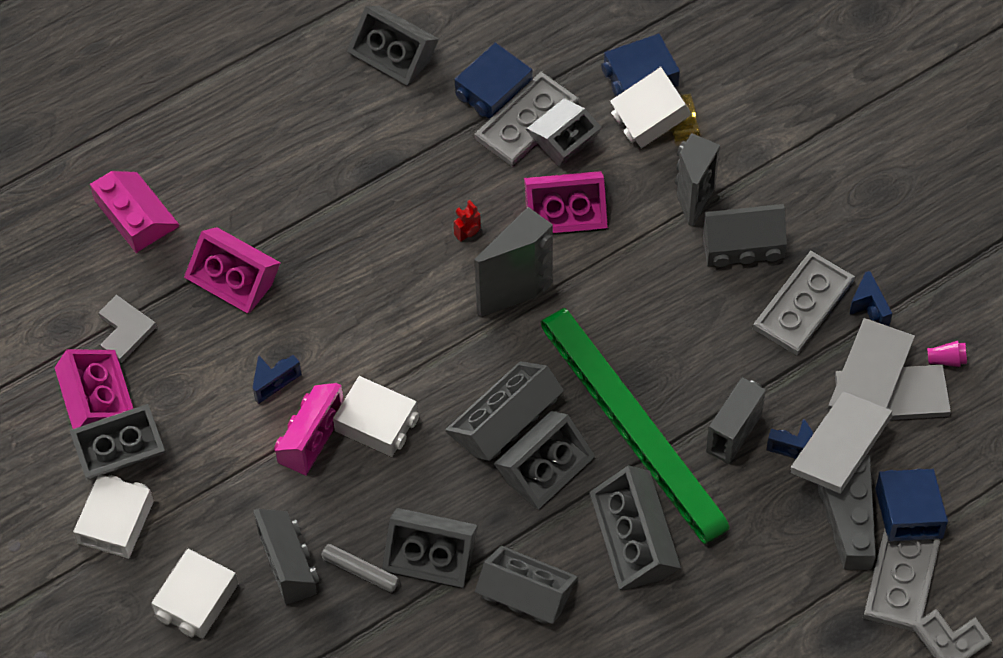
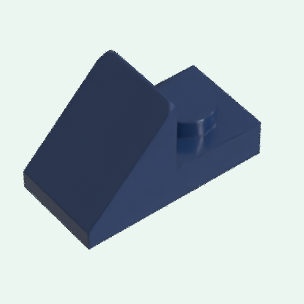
M870 271L865 272L852 300L849 314L867 309L871 321L890 326L892 312Z
M294 355L280 360L272 369L258 356L253 382L254 397L258 404L302 375L300 362Z
M805 419L802 421L798 436L792 435L786 430L771 429L766 451L797 459L814 433Z

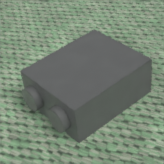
M742 377L709 426L706 452L729 465L762 416L766 389L762 388L759 383Z

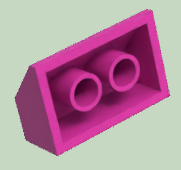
M111 171L90 184L94 201L136 253L179 227V223L137 172Z
M601 171L524 178L526 206L553 224V233L608 228L605 184Z
M216 227L201 231L184 278L242 311L250 313L272 286L280 262Z
M66 349L55 366V371L73 429L133 409L115 350Z
M340 384L315 385L310 394H305L301 402V409L297 415L291 417L287 426V432L284 437L280 436L275 444L274 451L277 463L305 476L308 474L335 429L333 418L344 401Z

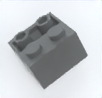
M564 98L527 127L526 131L556 165L561 167L597 138L602 127L585 108Z

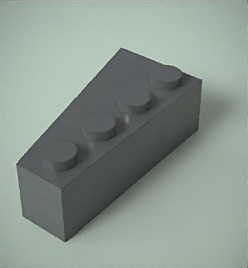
M866 455L841 493L818 484V492L826 509V517L834 534L833 538L843 570H872L875 559L870 455Z

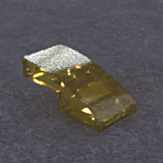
M691 94L680 95L692 115L671 128L675 142L687 141L691 133L700 136Z

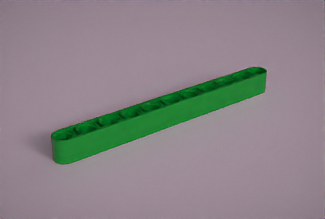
M562 308L542 319L540 322L541 327L548 339L645 468L650 470L651 476L701 542L707 544L727 532L730 528L723 513L566 308Z

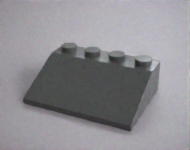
M529 207L475 258L477 315L480 317L533 299L541 291L545 292L548 290L553 282V224Z

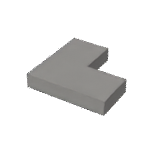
M115 295L99 312L100 318L116 328L100 344L101 350H115L118 361L122 363L157 327L156 323L125 300Z
M937 609L912 625V628L934 658H969L992 642L976 618L953 632Z

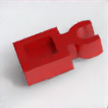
M470 200L467 201V207L463 211L460 208L456 209V215L459 218L453 221L454 235L460 242L467 237L474 236L481 228L480 213Z

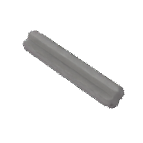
M331 544L326 545L322 552L324 560L389 592H393L398 585V577Z

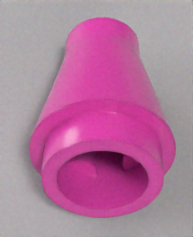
M955 341L938 347L927 348L929 364L954 367L967 364L965 343Z

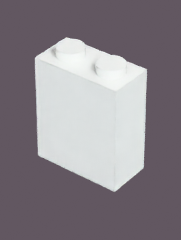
M661 67L610 101L615 108L612 111L613 116L619 124L624 122L627 127L623 130L631 143L636 141L641 148L692 115Z
M359 376L335 414L333 422L336 432L392 457L397 449L400 450L406 441V433L410 427L413 428L416 425L419 413H417V402Z
M99 475L73 531L77 543L130 558L154 502L150 489L141 483L130 484L123 482L122 479L113 475L108 477Z
M187 549L151 603L155 617L164 624L169 625L170 622L175 624L187 636L193 637L196 635L203 639L238 586L236 573Z

